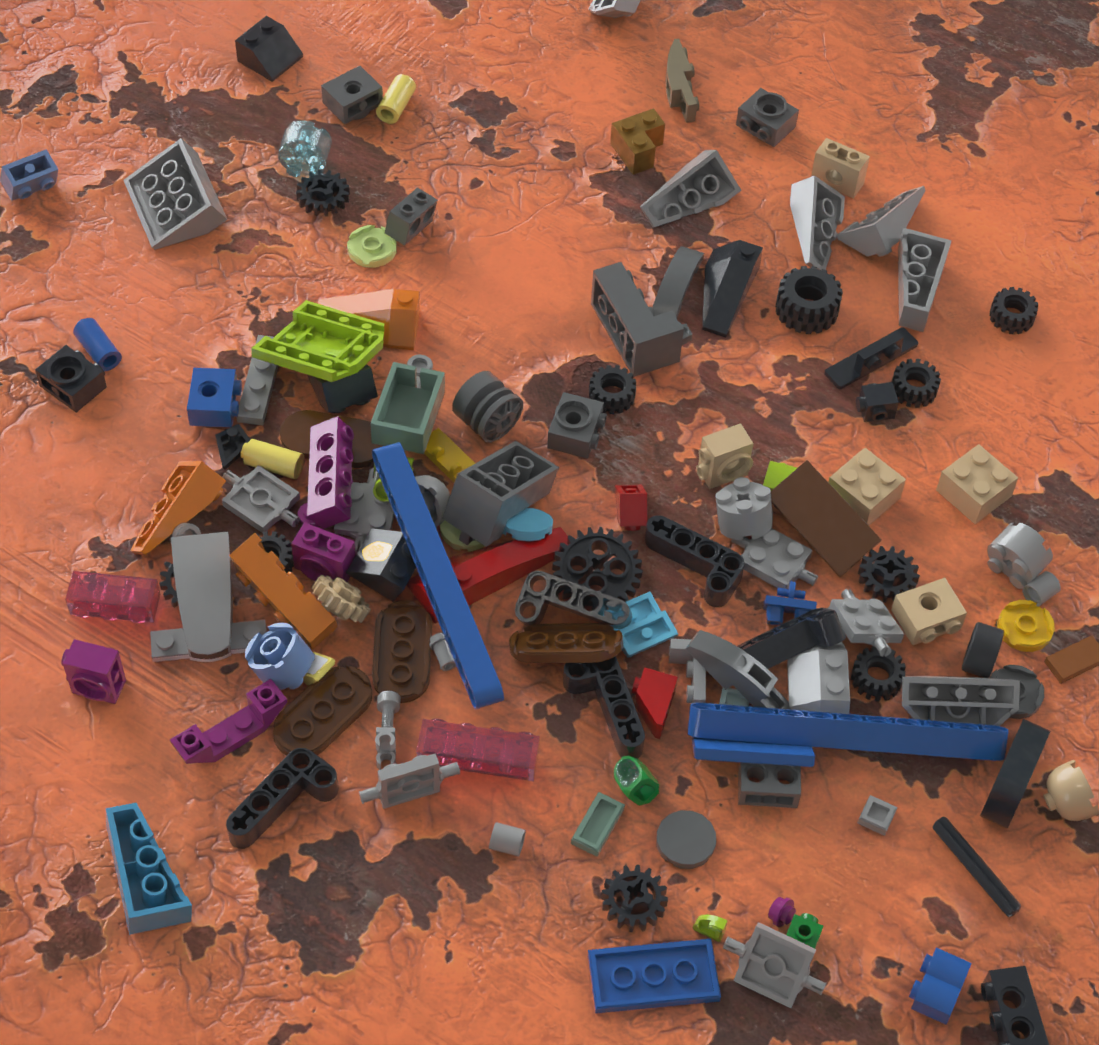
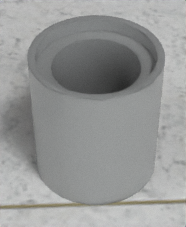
M1045 571L1032 582L1026 584L1022 590L1026 600L1037 603L1036 606L1039 607L1060 592L1061 586L1058 579L1052 573Z
M496 822L491 834L489 849L519 856L526 830Z

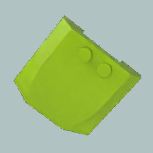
M306 300L293 311V321L273 339L264 336L251 348V354L253 358L334 382L358 373L383 349L384 323Z

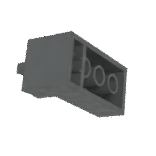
M622 262L593 270L591 305L634 377L680 362L682 345L692 341L693 334L687 324H681L673 310L655 316L652 307H648L644 301L642 290L640 288L637 289L631 272L629 270L626 271Z
M514 441L457 474L442 519L461 530L459 541L469 545V543L476 540L487 547L492 542L501 538L508 519L550 493L559 467L519 442Z

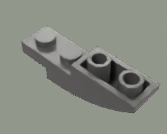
M700 630L686 647V650L725 690L733 685L754 707L789 708V702L774 687L778 678L754 657L734 644Z

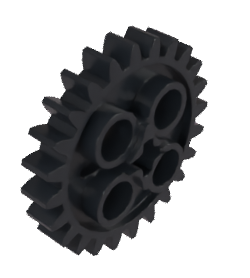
M588 527L587 535L577 530V539L569 535L567 537V544L560 543L559 550L561 552H555L554 560L556 561L553 562L552 570L555 571L553 573L554 576L590 588L592 585H598L602 587L598 592L626 602L628 601V596L634 598L635 588L640 587L641 580L639 578H642L643 570L639 568H641L642 560L636 559L638 557V550L630 551L632 541L623 543V534L615 538L613 537V529L606 535L603 534L602 527H599L598 533H593L591 527ZM602 550L605 554L597 555L593 551ZM578 565L583 567L584 570L576 571L571 567ZM619 569L623 573L620 575H616L612 573L611 570ZM565 589L563 591V600L572 597V590ZM589 599L585 604V609L587 606H591L592 611L597 609L599 600Z

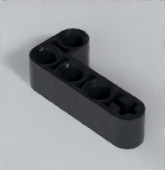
M656 515L648 520L645 534V544L647 547L707 577L704 600L712 607L724 606L742 580L745 565L744 558L739 553L664 516Z
M534 571L527 576L515 605L516 616L526 626L540 624L548 605L599 623L609 624L615 629H623L629 626L632 621V612L623 600L543 571ZM545 580L546 587L540 592L533 591V585L536 581ZM565 589L572 590L571 599L565 602L559 600L561 591ZM589 599L599 600L597 609L593 611L585 609V604ZM606 603L607 607L611 611L618 612L621 608V610L624 613V617L619 616L617 620H615L613 614L606 611ZM528 606H535V615L531 618H524V609Z
M817 608L760 634L737 647L769 669L816 645L829 647L838 644L846 636L835 610Z
M613 657L609 660L592 663H565L563 674L565 690L571 694H582L595 690L617 753L621 758L623 756H631L638 759L643 752L645 733L617 658ZM599 668H607L608 670H607V671H603V670H600ZM572 675H580L581 677L576 678L572 677ZM608 692H616L617 694L611 695ZM617 716H625L627 719H618Z
M1022 720L980 814L981 817L1005 828L1009 827L1051 732L1050 730L1028 720Z
M296 748L291 751L229 815L226 827L230 843L238 849L250 847L303 791H306L322 802L334 799L339 789L336 770L309 749ZM301 764L308 765L307 767L302 769L296 768L298 765ZM321 781H329V782H330V783L327 784V785H319V784H318V783H320ZM280 785L288 786L287 788L282 790L276 789ZM260 806H267V807H268L267 809H265V810H263V811H257V810H256V808H258V807H260Z

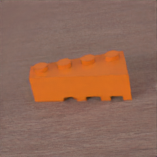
M256 533L252 534L229 555L237 570L236 578L245 587L250 584L257 591L253 594L264 607L269 604L275 610L273 616L277 621L290 624L305 643L314 649L338 627L336 620L309 591L306 593L303 590L304 586L292 572L286 573L284 571V565L273 551L269 553L265 551L261 542L262 539Z

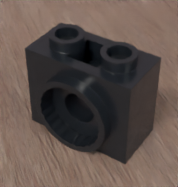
M67 345L63 346L35 369L39 386L76 413L107 388L104 377L105 372L102 367L97 363H91L79 350L74 351Z

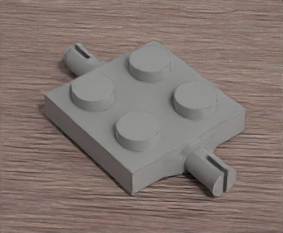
M259 465L251 473L241 478L230 470L224 473L222 478L231 484L233 488L222 499V504L226 509L263 533L281 519L292 527L299 523L300 517L289 511L300 499V493Z
M374 469L369 470L367 483L353 482L351 484V518L335 524L334 527L335 534L347 535L355 539L356 554L371 528L390 531L392 529L394 511L390 502L380 501L373 494V487L379 479L377 470H375L374 475Z
M772 528L767 534L756 539H748L743 536V540H731L732 543L745 549L741 555L745 562L744 570L776 588L787 589L789 582H794L797 579H801L814 586L818 579V575L804 569L805 564L811 558L813 550Z
M845 589L841 593L843 599L831 600L829 609L836 611L844 633L851 643L871 644L877 648L882 657L883 655L886 657L891 653V648L887 643H901L904 633L881 600H859L851 589L849 591Z
M436 753L428 756L419 755L413 758L412 761L402 764H389L382 770H378V783L376 787L359 791V796L362 804L379 798L383 809L440 792V784L443 779L460 774V769L457 762L440 767Z
M759 922L754 929L752 937L746 944L740 943L729 936L724 943L723 949L740 956L739 968L733 981L789 1008H792L797 994L804 987L822 995L826 982L809 975L810 964L816 949Z

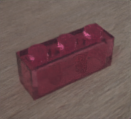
M73 571L65 600L70 615L85 618L91 616L101 617L106 620L121 619L130 620L134 623H154L161 594L157 579Z

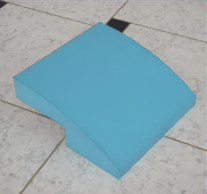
M650 591L626 601L632 612V621L629 626L623 629L614 628L615 631L620 630L622 632V652L628 658L678 636V632L665 610H660ZM621 608L618 612H614L609 609L606 610L613 614L615 620H617L619 616L624 617V613L621 610Z

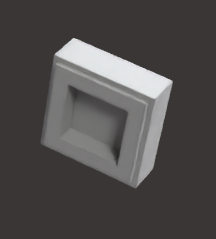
M870 795L857 823L885 836L898 807Z

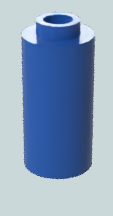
M85 318L77 322L73 334L94 363L100 365L104 371L115 368L120 363L122 355L97 321L93 318Z

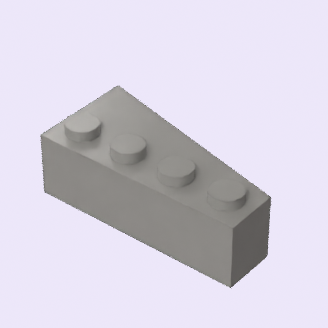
M903 228L898 246L899 326L924 332L952 240Z

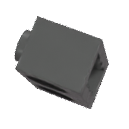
M417 187L389 212L385 234L405 246L432 222L438 200Z
M740 762L738 771V805L798 808L801 797V766ZM749 778H756L760 782H752ZM783 779L788 781L790 784H782L778 780Z

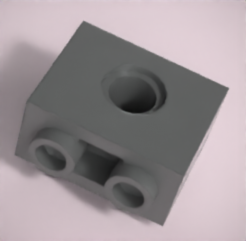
M361 66L321 85L323 104L344 124L366 117L371 110L379 106L383 99L382 86Z
M760 88L738 108L736 125L763 142L775 147L796 127L799 109L788 104L781 95L767 92Z
M563 392L548 431L547 448L588 459L591 449L596 450L600 437V434H597L599 429H604L607 414L603 413L604 402Z

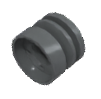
M482 371L469 378L462 385L454 398L452 411L466 425H470L472 430L485 442H494L506 435L515 426L523 411V401L511 389L506 388L490 371Z

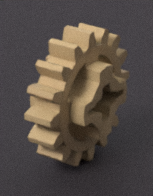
M321 575L312 587L314 590L313 594L319 596L317 599L322 601V606L327 611L335 614L339 619L347 620L350 618L354 622L359 621L362 623L371 611L370 605L364 602L365 599L360 596L362 592L357 587L345 582L342 578L337 577L333 580L329 576L324 577Z

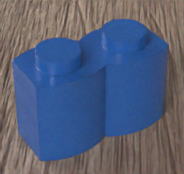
M939 948L935 949L933 956L926 954L920 968V972L925 973L922 982L915 980L909 998L914 999L911 1009L947 1025L972 963Z

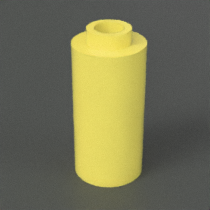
M400 74L394 78L376 109L377 116L383 122L394 124L398 121L416 89V84L411 77Z
M251 439L248 443L246 442L241 450V458H244L245 465L255 468L259 465L269 472L297 479L303 468V453L256 439Z

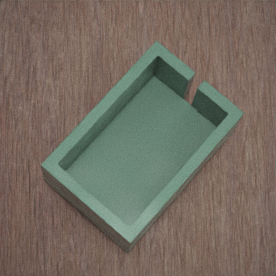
M393 362L370 423L372 443L387 446L400 442L403 450L424 454L445 395V373L421 368V388H417L416 366Z

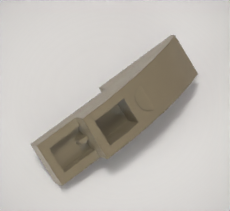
M674 39L667 61L665 80L667 99L670 108L680 107L686 123L693 122L696 118V111H699L698 98L694 97L692 93L691 78L695 75L694 66L688 61L686 48L682 47L679 39Z

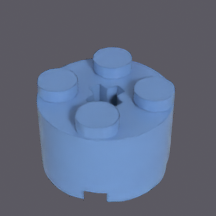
M272 624L268 626L269 631L263 635L259 632L251 639L245 651V658L248 661L249 667L263 683L272 679L280 690L288 687L290 689L298 688L303 683V677L310 669L315 659V654L290 624Z

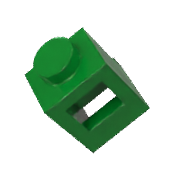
M803 913L801 916L794 914L786 935L816 949L823 925L818 924L819 920L811 914Z

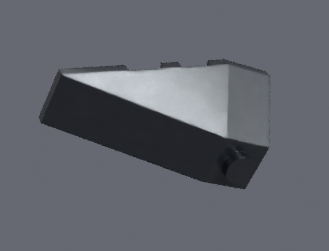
M738 240L713 249L705 265L702 330L725 338L727 337L760 268L763 247Z

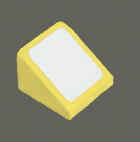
M313 652L315 659L303 677V682L306 685L318 682L335 665L336 661L331 657Z

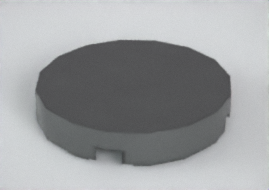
M1006 665L991 674L990 678L1020 680L1019 710L1009 718H1027L1039 710L1044 700V686L1042 682L1040 684L1037 675L1033 671L1019 665Z
M680 810L669 814L661 821L656 834V847L661 857L665 861L668 860L670 863H673V866L680 869H694L704 865L712 856L716 847V832L712 823L702 814L694 811Z

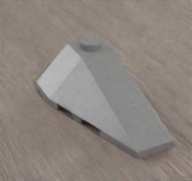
M704 150L678 171L645 201L640 208L652 227H656L712 207L723 205L739 193L741 189L718 151Z
M816 176L791 185L790 207L805 264L809 267H817L818 270H826L832 252L831 242L836 240V235L838 234L836 232L837 225L842 224L844 218L845 196Z
M921 186L905 191L884 204V207L867 214V219L860 223L858 221L846 227L836 235L838 240L865 256L877 254L878 257L890 253L892 251L891 247L900 241L902 230L907 227L926 191L925 187Z

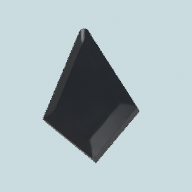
M239 424L215 435L224 470L241 456L243 445L250 441V438Z

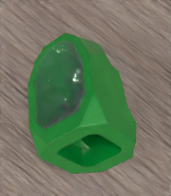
M623 756L616 763L614 779L628 799L640 806L650 803L659 794L657 779L639 759Z

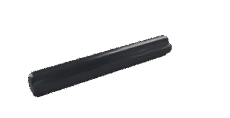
M946 817L938 819L933 825V830L1008 917L1018 913L1021 909V904L953 824Z

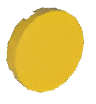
M1031 600L1010 602L1001 611L997 621V628L1004 631L1002 640L1011 648L1022 652H1035L1043 649L1049 644L1055 631L1054 620L1050 612L1045 608L1042 609L1036 606L1037 603Z

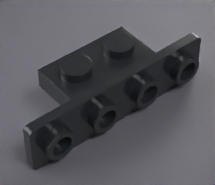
M901 327L825 369L824 375L841 390L918 346V341L904 327Z

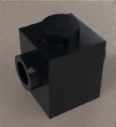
M892 382L871 383L861 386L860 395L856 397V409L858 412H861L864 422H880L895 419L899 401Z

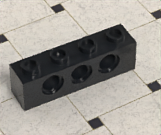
M1026 966L989 970L983 983H981V994L983 1000L989 1003L991 1010L989 1014L990 1026L993 1032H997L1000 1042L998 1045H1049ZM1003 1000L1011 1001L1016 1008L1007 1007ZM1012 1030L1020 1031L1025 1039L1017 1038L1012 1033Z

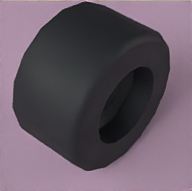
M977 622L965 653L962 670L983 678H989L1001 647L1004 631Z

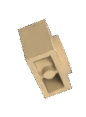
M826 138L815 153L811 177H818L839 193L854 199L865 182L870 156Z
M742 424L702 437L701 449H699V462L696 470L699 478L706 482L709 489L748 475V471L753 465L751 458L753 442Z
M946 578L897 594L891 609L912 646L921 642L929 643L936 637L946 633L954 634L962 628L967 615L966 610Z

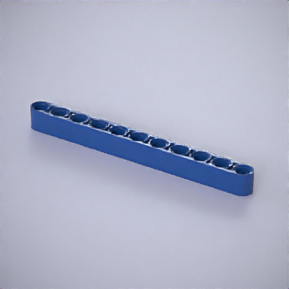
M397 442L372 449L376 470L474 709L477 710L504 701L501 683L401 443Z
M692 703L690 705L688 735L696 738L993 761L1005 760L1009 732L1005 727L986 724L712 703Z

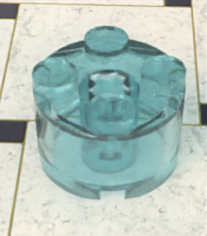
M301 120L292 122L285 129L278 151V159L287 169L286 172L290 176H309V172L316 175L318 170H321L323 173L332 144L330 134L323 127L320 130L314 127L315 123Z

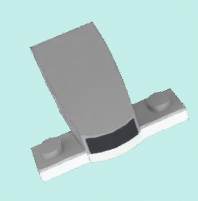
M228 532L171 537L175 584L183 628L150 631L153 662L188 658L198 662H214L225 659L232 654L245 653L249 642L257 633L260 632L263 635L267 632L265 620L233 623L232 572Z

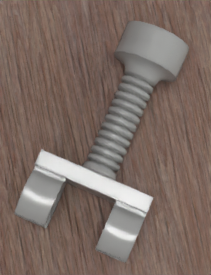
M393 691L381 692L377 697V709L382 713L381 727H376L375 738L377 750L376 765L379 770H381V762L383 760H390L391 764L396 763L395 728H393L394 713L400 710L401 697Z

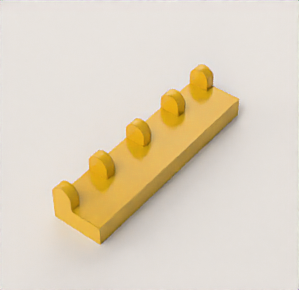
M439 428L431 432L424 454L455 483L457 474L474 465L475 462Z

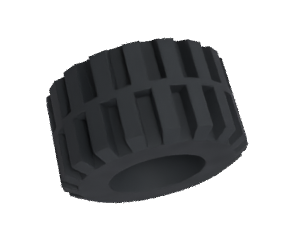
M801 266L799 270L794 268L791 270V273L787 272L780 281L776 300V314L779 316V320L781 323H786L787 328H794L795 332L798 333L804 331L806 334H811L814 331L821 333L822 329L828 330L831 324L834 325L838 317L843 294L840 282L835 280L836 277L833 274H827V270H818L814 266L811 268Z

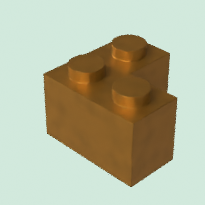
M654 108L612 123L610 144L632 175L654 168L656 147L663 145L665 123Z

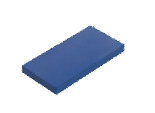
M692 737L694 758L696 760L813 767L815 764V754L811 746Z
M711 938L588 950L595 1014L720 1002L721 1000Z

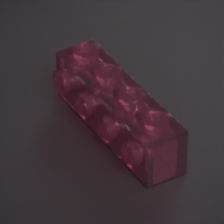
M423 719L416 754L417 756H428L436 753L440 767L457 762L461 771L534 781L540 736H535L529 732L515 733L504 731L498 727L488 729L475 727L470 723L455 724L448 723L442 719Z

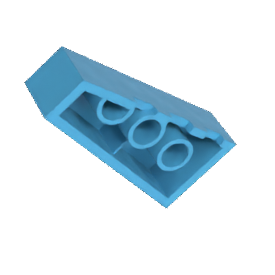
M131 803L106 808V827L129 935L191 922L192 904L182 891L175 873L173 874L169 867L166 856L155 841L154 834L138 804Z

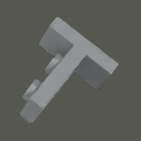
M671 639L669 663L687 664L686 678H691V685H687L686 702L705 703L706 672L705 668L686 650L691 640Z

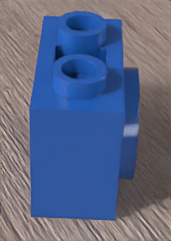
M193 368L187 404L190 426L232 427L233 418L238 417L239 402L236 401V398L241 396L242 381L237 380L236 369Z

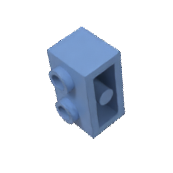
M46 149L2 166L0 182L11 201L18 198L25 199L36 191L52 188L57 182L58 168Z

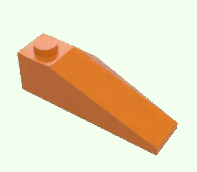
M390 289L319 299L318 304L384 323V347L414 350L420 315L419 291Z
M179 461L161 489L165 493L163 499L154 503L151 509L154 514L153 518L143 525L130 551L134 554L146 555L168 538L177 525L187 523L213 501L217 500L223 492L222 486L226 480L202 461Z

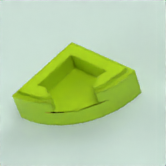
M700 915L693 925V930L720 942L725 934L728 920L714 915Z

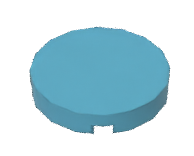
M526 508L507 520L503 534L506 535L508 532L512 534V538L521 541L541 540L545 538V534L550 535L552 533L553 519L544 511Z

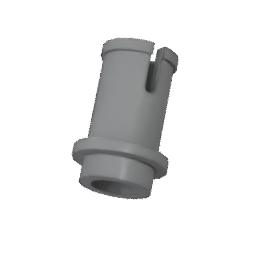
M437 633L430 638L431 643L429 646L436 654L440 669L448 671L455 668L456 664L444 634Z

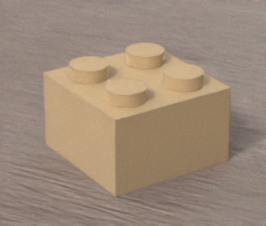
M978 444L941 472L936 491L976 524L1012 497L1018 477Z
M864 448L831 475L828 483L869 526L901 498L906 479L867 448Z

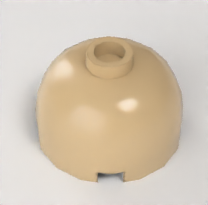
M1071 760L1055 768L1050 773L1046 782L1048 793L1043 796L1050 811L1056 809L1061 817L1067 820L1081 821L1098 815L1099 809L1097 805L1092 806L1089 800L1094 798L1092 790L1080 767L1075 768L1076 761Z

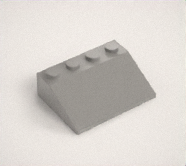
M182 138L124 179L150 245L154 250L208 234L228 220L198 153Z

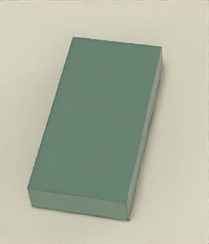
M598 792L573 835L571 844L598 857L621 817L625 804Z

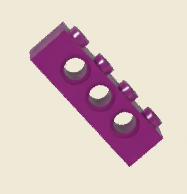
M338 416L311 426L307 516L322 529L351 518V484L353 483L352 440L354 439V433L352 428L346 425Z

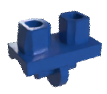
M790 581L788 589H777V596L766 595L763 610H766L767 624L781 625L784 612L793 613L794 618L816 609L817 602L800 600L805 599L806 591L795 590L796 582Z

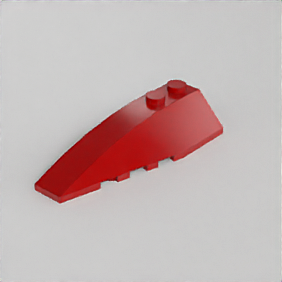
M561 527L552 529L550 535L545 534V538L541 540L521 541L514 539L449 558L468 606L554 561L555 552H561L559 550L560 543L567 544V534ZM418 574L410 578L407 583L408 588L425 611L430 614L435 624L438 623L420 575Z

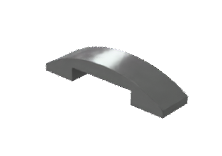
M682 246L677 250L652 307L655 316L673 310L676 318L678 317L683 298L694 274H697L705 253Z

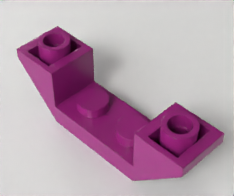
M269 679L246 693L248 706L202 733L195 724L171 738V744L186 764L216 762L264 733L287 703L286 697L273 680Z

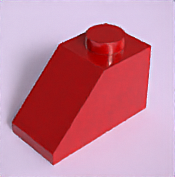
M642 484L615 485L617 521L620 527H624V530L636 531L640 530L641 526H647V492Z
M644 667L641 678H635L632 693L636 694L635 707L654 738L660 739L676 692L678 677Z

